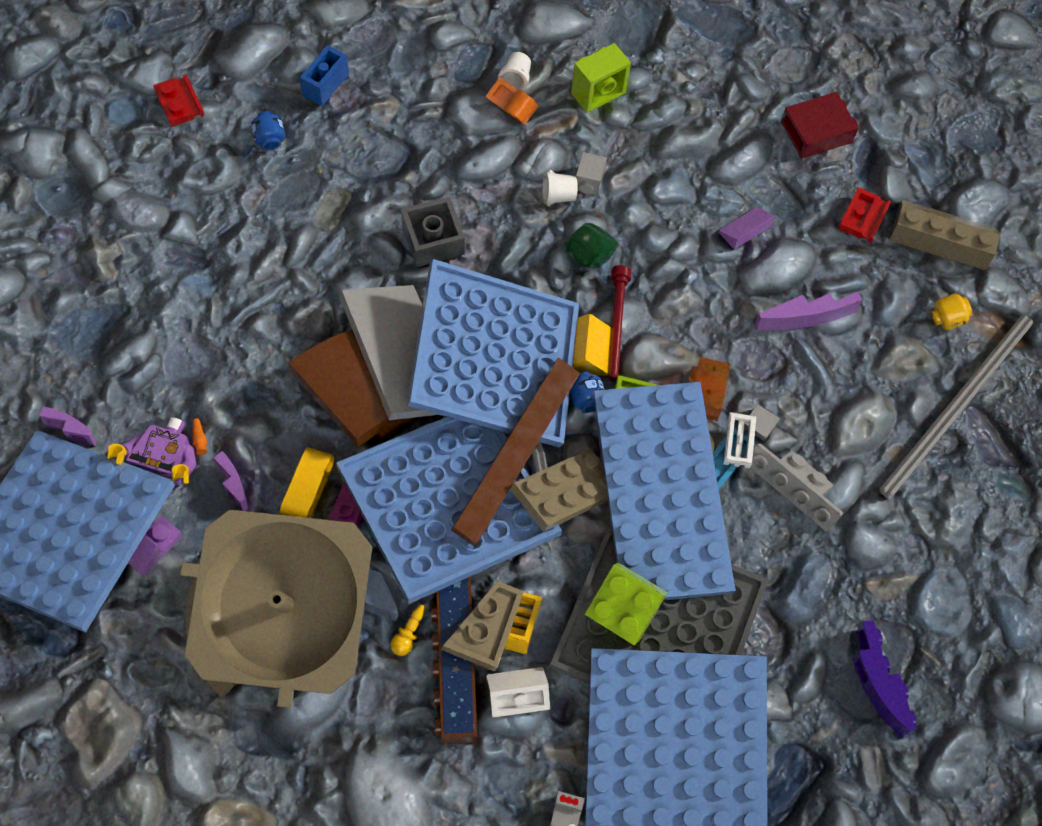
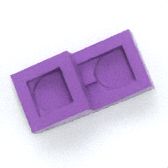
M45 406L42 407L39 416L45 427L62 430L68 442L92 447L96 446L97 442L92 432L79 420L62 411Z
M221 451L214 457L217 469L227 478L222 483L225 492L241 511L248 510L247 500L239 475L229 458Z

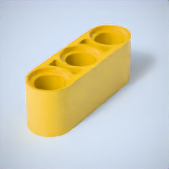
M310 447L305 449L281 504L279 515L312 518L333 467L334 455Z

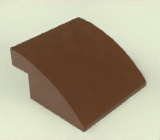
M353 330L333 336L289 362L290 371L357 447H360L372 437L379 444L385 443L418 418L388 420Z

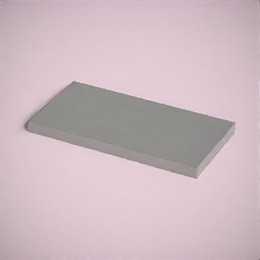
M414 285L341 290L339 298L372 376L388 420L439 415L407 406L423 308Z

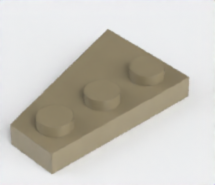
M497 581L455 633L447 640L441 650L495 672L524 591Z

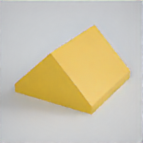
M587 314L577 319L572 367L580 373L589 372L590 375L608 377L612 328L592 314Z

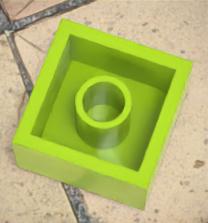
M615 43L602 47L597 52L587 57H582L575 62L571 94L586 113L626 93L631 62Z
M616 563L611 568L585 615L631 644L636 645L668 592L624 565Z

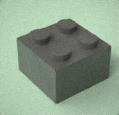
M450 197L401 209L402 228L416 267L430 264L433 259L442 261L465 255V237Z

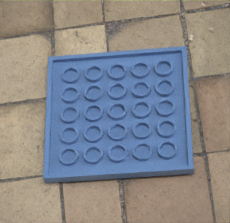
M433 259L429 265L407 406L510 434L554 361L559 357L572 367L579 303ZM569 392L539 442L556 447H561L564 444Z
M445 417L336 463L343 481L408 604L561 536L562 530L559 525L543 532L511 490L507 493L475 546L451 531L454 523L507 438L503 432ZM524 467L515 482L529 476Z
M36 430L0 484V597L86 632L175 484L168 478L124 462L118 465L114 458L107 459V456Z
M592 648L585 826H767V657Z

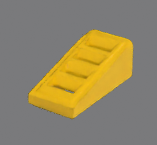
M526 592L523 593L520 603L532 606L533 610L519 606L516 614L529 617L530 620L515 616L513 625L526 628V630L511 627L504 649L527 654L543 597Z

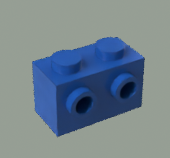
M327 45L300 77L302 96L323 106L349 75L347 55Z

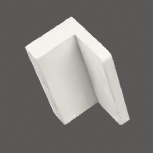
M543 667L486 675L492 717L550 710L549 687Z

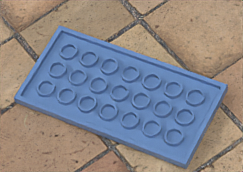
M701 382L594 391L593 397L616 563L624 565L668 592L664 600L734 594L736 590Z

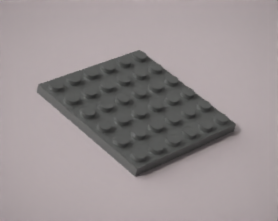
M610 521L549 668L590 685L592 648L742 655L769 579L731 564L736 590L734 594L663 600L640 641L633 645L585 615L611 568L616 564Z

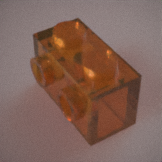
M699 357L697 366H691L688 381L701 382L707 419L718 421L722 411L731 364Z

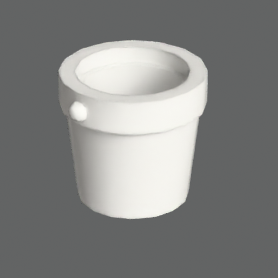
M521 52L511 53L504 66L500 69L498 79L499 77L517 90H525L530 78V58Z
M552 170L545 172L542 184L544 204L551 206V204L558 202L575 201L577 197L576 176L555 174Z

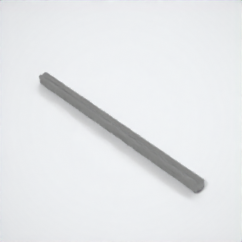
M1022 315L881 486L879 491L888 499L893 497L1033 324L1032 319Z

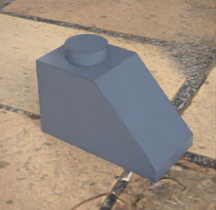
M370 565L365 611L397 621L398 608L384 577L376 567Z

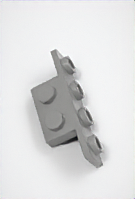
M761 443L755 446L750 468L823 530L828 532L843 514L838 507L824 497L833 484L827 480L824 474L816 471L802 456L793 451L779 459Z

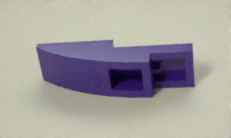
M874 620L863 621L856 629L861 650L852 658L856 673L865 693L879 715L901 738H906L915 731L916 716L913 710H910L907 701L909 697L908 687L905 682H902L900 674H888L890 672L889 660L886 656H883L881 648L882 634L879 629H876Z

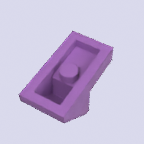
M161 515L149 527L128 564L144 576L183 537L182 532Z

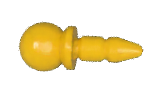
M419 605L412 612L405 628L399 627V633L391 639L390 647L394 654L405 656L411 652L413 648L412 640L417 638V635L413 632L416 631L419 621L423 618L424 605Z

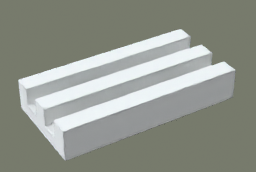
M729 413L724 465L732 463L736 467L744 465V468L750 469L752 465L756 416ZM739 420L734 457L731 456L734 422ZM749 422L746 457L741 458L744 423Z

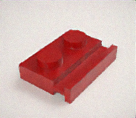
M186 74L183 75V78H173L153 85L156 96L171 127L194 120V117L201 115V117L205 116Z
M858 187L838 229L859 239L863 237L869 243H872L891 201H883L880 199V196Z

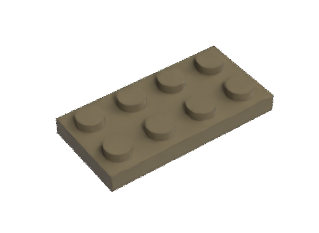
M592 449L519 480L510 488L543 532L608 501L603 463Z

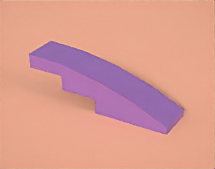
M855 292L835 301L829 293L808 303L805 297L801 295L760 313L754 327L757 331L789 330L835 321L856 313L862 298L858 292Z

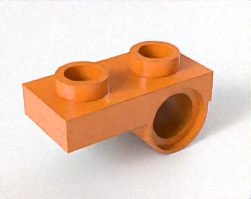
M500 77L485 96L489 101L523 125L528 122L539 107L529 95L520 89L517 90Z

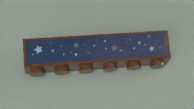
M468 577L431 594L437 595V605H431L432 622H438V632H432L433 650H438L439 660H433V678H439L440 689H434V707H440L441 718H435V736H441V745L477 743L474 663L441 650L447 640L472 612L471 577Z

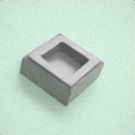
M758 404L750 414V416H756L755 436L765 441L780 418ZM749 422L744 423V429L747 431L749 429Z

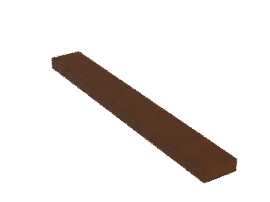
M559 357L554 361L451 528V531L473 546L480 540L580 372Z

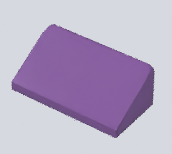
M756 207L720 229L718 233L735 250L771 227L775 216Z

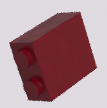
M837 92L785 107L781 119V124L801 159L853 143L859 129L857 121L852 118L847 110L845 101L841 100Z

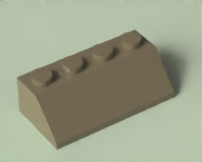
M901 199L889 241L986 270L996 254L1000 233L997 228Z

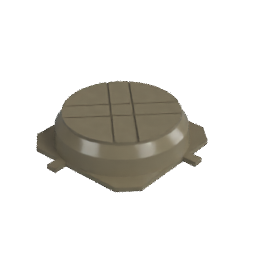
M228 510L205 528L200 564L182 562L180 576L197 578L185 651L186 658L202 680L280 688L277 707L292 708L294 690L332 694L355 675L361 627L365 612L372 545L352 522Z

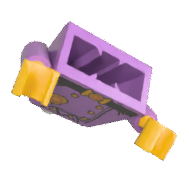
M174 417L169 419L165 428L151 425L146 431L141 432L122 445L111 444L108 447L107 459L117 457L116 464L121 465L124 462V458H127L128 464L168 478L177 486L181 485L182 479L183 483L188 484L189 476L197 466L194 448L190 445L187 436L181 434L185 423Z

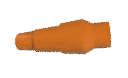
M195 418L193 419L192 445L197 455H205L207 453L206 446L208 441L203 433L200 420Z

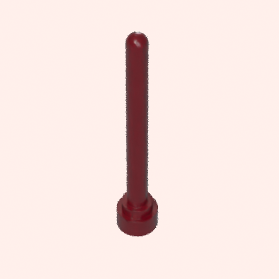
M617 265L611 268L610 279L615 286L608 378L611 381L617 380L619 374L625 287L631 281V269L624 265Z

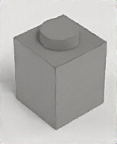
M583 152L576 175L577 191L585 194H599L607 157Z

